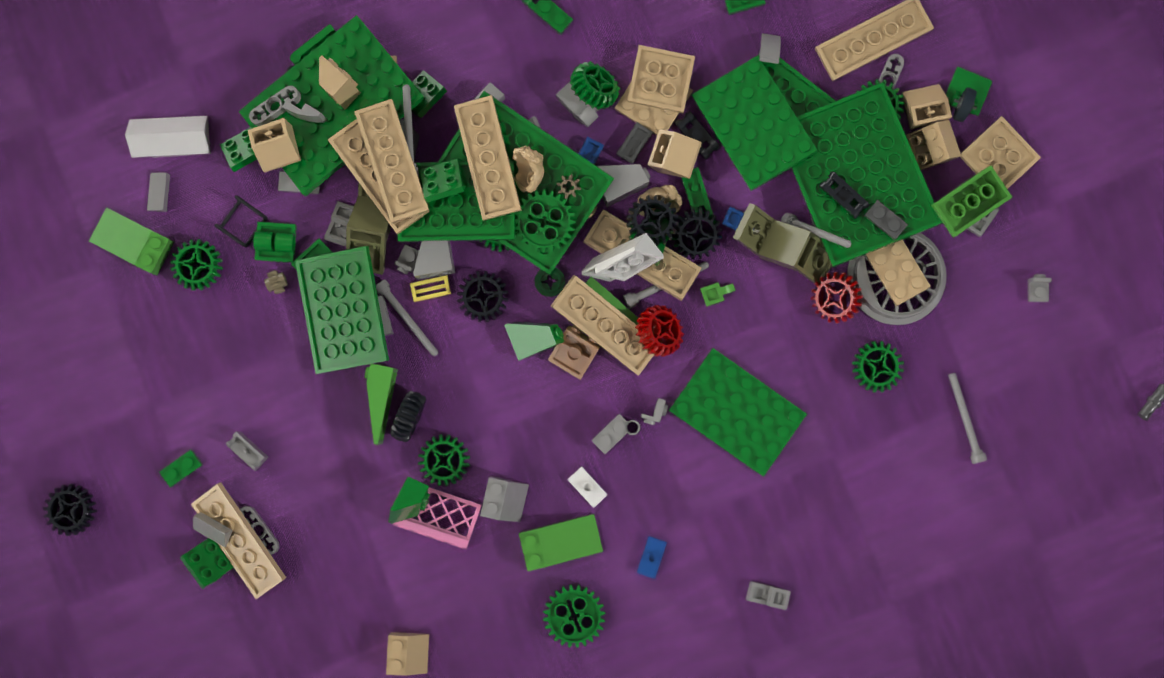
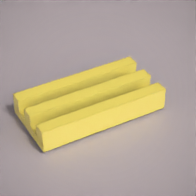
M447 275L410 283L414 302L451 295ZM439 281L445 282V284L415 290L416 286ZM446 288V291L420 297L416 296V294Z

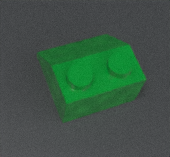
M408 476L390 509L389 523L393 524L418 516L421 510L425 511L430 497L428 493L429 486Z

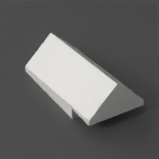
M208 116L129 119L125 137L132 158L210 154Z
M647 233L592 258L581 272L582 275L592 276L593 278L609 282L614 279L625 281L663 259L664 256Z

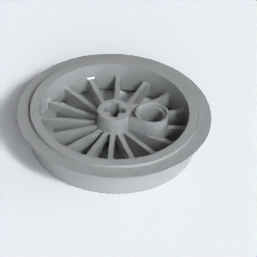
M922 233L906 239L913 242L909 250L911 254L916 244L924 250L915 261L923 274H925L926 267L933 265L934 276H924L926 279H934V285L932 289L926 290L930 292L926 301L919 294L915 296L922 305L914 310L910 299L906 301L908 312L899 313V306H895L894 312L885 310L884 307L890 296L887 293L880 306L876 296L885 287L883 286L874 293L871 285L881 281L879 279L870 282L868 274H876V272L867 270L865 260L868 261L867 257L863 255L849 261L847 277L850 275L853 277L851 283L858 281L855 288L861 287L862 290L857 292V294L863 295L862 299H858V302L862 303V306L859 308L871 318L890 325L909 324L928 315L939 303L946 285V267L936 245ZM927 253L932 263L925 265L919 259Z

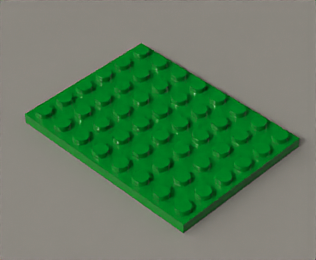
M356 15L244 106L239 113L253 129L257 126L249 118L252 109L283 88L294 86L301 94V99L295 105L296 107L302 109L306 103L325 116L327 119L325 122H309L296 118L286 111L271 121L285 118L293 127L301 161L283 166L282 168L306 197L345 165L328 139L357 119L354 111L392 99L400 120L404 117L402 88L405 84L410 86L411 110L425 100V98ZM321 56L327 60L331 58L338 64V67L345 70L358 84L356 88L361 93L346 109L342 108L319 85V58ZM292 92L289 93V96H290L289 98H290V99L293 98V93H292ZM274 102L271 105L272 111H276L279 108V102ZM258 114V120H261V114Z
M883 82L797 117L818 150L817 153L791 168L816 228L851 241V246L846 248L821 238L832 267L943 224L931 206L934 204V200ZM832 171L869 203V206L859 213L860 216L857 219L850 216L843 207L819 187L822 181L825 182L829 178L828 175ZM836 183L831 186L833 190L838 187ZM855 200L850 203L853 208L858 204ZM877 200L908 224L895 241L865 217V214Z
M483 91L479 98L487 97L491 94ZM493 96L508 159L514 160L512 158L513 150L524 146L530 147L532 150H536L543 155L544 176L541 183L537 186L540 194H542L543 189L547 190V194H550L552 190H554V196L560 194L558 192L561 190V186H558L557 182H563L561 177L563 175L567 179L573 174L572 179H580L577 186L581 187V190H575L576 197L569 194L568 200L565 203L566 206L573 205L569 211L576 213L571 217V219L576 220V223L571 224L575 231H569L572 238L565 237L567 240L566 245L560 242L561 248L558 249L554 246L553 252L547 248L546 252L543 253L540 247L535 252L534 245L528 249L527 241L523 244L521 243L523 236L516 237L520 233L519 230H515V240H498L550 275L614 180V177ZM460 129L438 162H447L458 159L459 162L468 161ZM515 161V175L518 173V167H517V165H516V163H517L516 161ZM570 181L564 184L567 187V191L574 188ZM515 182L519 202L523 205L524 203L521 199L524 197L529 200L528 192H521ZM562 192V193H561L562 195H561V198H560V199H561V200H564V199H566V198H565V193ZM540 204L533 205V211L536 214H541L543 211ZM558 209L552 210V217L560 219L561 212ZM528 215V218L542 221V225L544 226L547 223H550L557 227H561V224L547 221L546 216H544L542 219H539L532 215ZM529 223L528 230L535 233L537 225ZM548 228L546 231L547 236L555 238L556 231L553 228Z

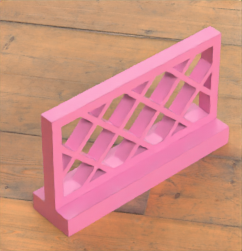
M429 487L428 493L437 494L440 502L432 506L428 503V508L425 511H420L419 515L430 510L434 520L425 523L422 522L418 515L419 520L412 517L393 523L394 526L467 550L482 505ZM450 499L455 500L459 508L448 512L444 502ZM442 504L446 514L435 518L432 508ZM467 506L475 507V514L466 518L462 509ZM460 510L464 520L454 525L450 514ZM448 516L452 526L447 529L440 528L437 521ZM465 522L469 528L467 537L460 535L456 529L457 526Z

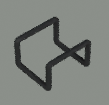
M236 195L237 203L221 225L216 223L214 226L240 245L248 247L254 239L255 231L248 241L244 243L223 227L241 203L263 218L261 222H266L268 217Z

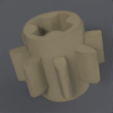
M573 174L567 179L564 175L561 176L563 182H557V185L561 186V190L558 193H565L566 199L569 194L576 197L575 190H581V187L577 186L580 179H572ZM570 181L574 188L567 191V187L564 184Z
M274 270L267 273L269 278L264 279L268 291H274L275 294L285 292L284 287L288 283L283 272L278 273Z

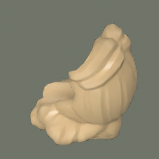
M527 146L515 148L512 158L517 162L518 173L515 175L514 180L521 192L532 193L537 190V186L541 183L544 176L543 155Z
M673 185L650 188L639 196V198H643L645 201L647 195L651 197V200L657 195V200L659 201L664 197L665 204L671 202L670 208H676L674 214L680 211L682 205V198ZM641 211L639 215L644 216V211Z

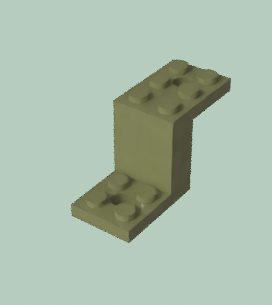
M359 183L358 197L346 229V250L369 246L373 273L383 275L385 270L386 241L391 225Z
M749 203L733 238L761 259L798 271L814 284L816 282L821 283L819 278L821 276L826 278V274L831 267L822 240L811 231L774 220L758 206Z

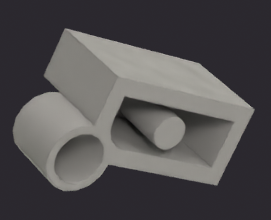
M568 83L556 94V99L581 125L584 124L586 127H589L599 117L596 113L598 109L596 107L592 109L589 104L585 105L584 101H579L580 98L574 95L575 91L571 89L572 85Z
M618 414L591 441L606 454L627 433L629 435H636L640 431V424L636 420H629L627 422ZM630 422H635L638 426L635 433H630L627 430V425Z

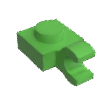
M719 283L700 288L706 307L725 301L723 295L736 291L733 283L721 288Z

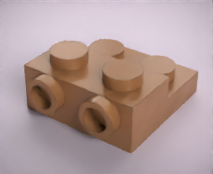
M569 325L563 333L565 342L556 345L548 361L581 380L601 346L583 334L575 325Z

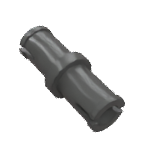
M1159 384L1152 396L1147 397V402L1137 413L1141 419L1148 421L1155 410L1162 406L1164 384Z

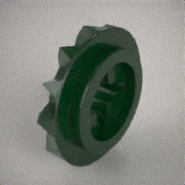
M555 267L550 274L553 280H558L552 283V289L550 290L548 284L541 283L548 279V273L540 269L535 276L537 291L549 297L558 295L565 285V277L561 270Z

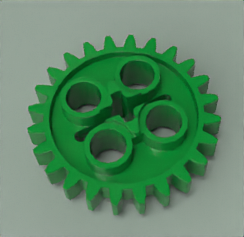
M543 189L542 194L536 190L535 196L528 193L529 200L524 197L521 199L524 204H520L522 211L515 212V215L518 216V218H515V223H518L515 230L520 231L516 237L523 236L522 244L526 241L528 242V249L534 245L535 252L538 251L539 247L542 248L543 253L546 252L547 248L553 252L554 246L558 249L561 248L560 242L565 245L567 244L565 237L572 238L569 231H575L571 224L576 223V220L571 219V217L576 213L569 211L573 205L566 206L565 203L568 199L561 200V193L554 196V190L550 194H547L546 189ZM534 204L542 206L543 211L541 214H536L533 211ZM558 209L561 212V218L554 219L552 217V210ZM528 215H532L539 219H542L544 216H546L547 221L561 224V227H557L550 223H547L544 226L542 225V221L528 218ZM529 223L537 225L535 233L528 230ZM548 228H553L556 231L555 238L547 236L546 231Z
M570 584L569 590L562 586L563 592L560 593L558 590H555L557 596H549L552 603H545L549 607V609L543 610V613L548 614L547 617L543 618V621L549 622L545 629L551 628L548 635L555 634L554 641L556 642L558 639H561L562 646L565 642H568L569 648H571L572 643H575L576 647L579 648V642L586 646L587 639L593 642V635L599 637L597 629L603 630L600 623L605 622V619L600 616L606 613L600 610V608L604 604L597 603L600 599L599 596L593 598L594 591L587 593V586L583 591L580 590V584H578L576 589H573L572 584ZM576 599H583L585 606L577 608L574 605ZM567 600L571 601L575 614L579 613L577 620L582 629L581 632H578L574 619L569 618L571 610ZM558 606H565L567 613L559 615L556 612ZM584 617H590L592 624L584 626L581 620ZM566 624H572L574 631L566 633L563 627Z

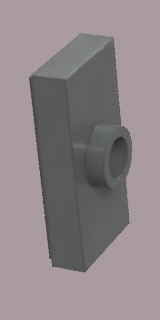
M637 122L616 155L633 164L653 132Z

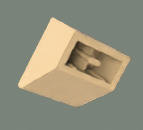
M323 56L319 58V85L333 100L346 109L361 93L356 88L358 84L345 70L338 67V64L331 58L328 60Z
M939 84L902 92L910 130L952 118L948 98Z
M285 118L248 130L251 147L264 173L301 161L293 127Z
M949 120L936 122L906 135L920 170L961 156Z
M659 129L648 166L658 173L690 179L702 142L677 132Z

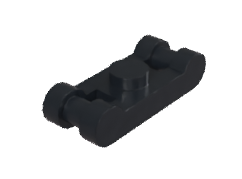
M688 111L684 114V118L678 119L674 124L684 136L698 140L702 144L705 142L709 144L707 148L704 149L701 146L699 154L707 160L711 157V153L717 152L721 147L698 122L692 112ZM689 122L693 125L690 130L685 127Z
M832 171L828 175L829 178L825 182L822 181L819 187L843 207L850 216L857 219L860 216L859 213L866 209L869 203ZM834 183L838 185L835 190L831 188ZM853 200L858 203L854 208L850 205Z

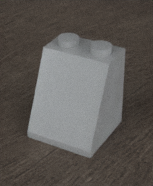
M640 164L598 166L614 177V180L602 196L606 207L648 187L650 175L647 169L642 168Z
M450 241L421 242L413 272L416 279L420 280L455 274Z
M490 476L480 516L501 521L520 522L529 484Z

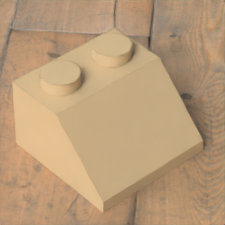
M391 632L388 635L386 675L407 676L427 674L429 634Z

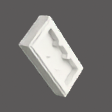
M582 466L567 479L593 508L608 495Z

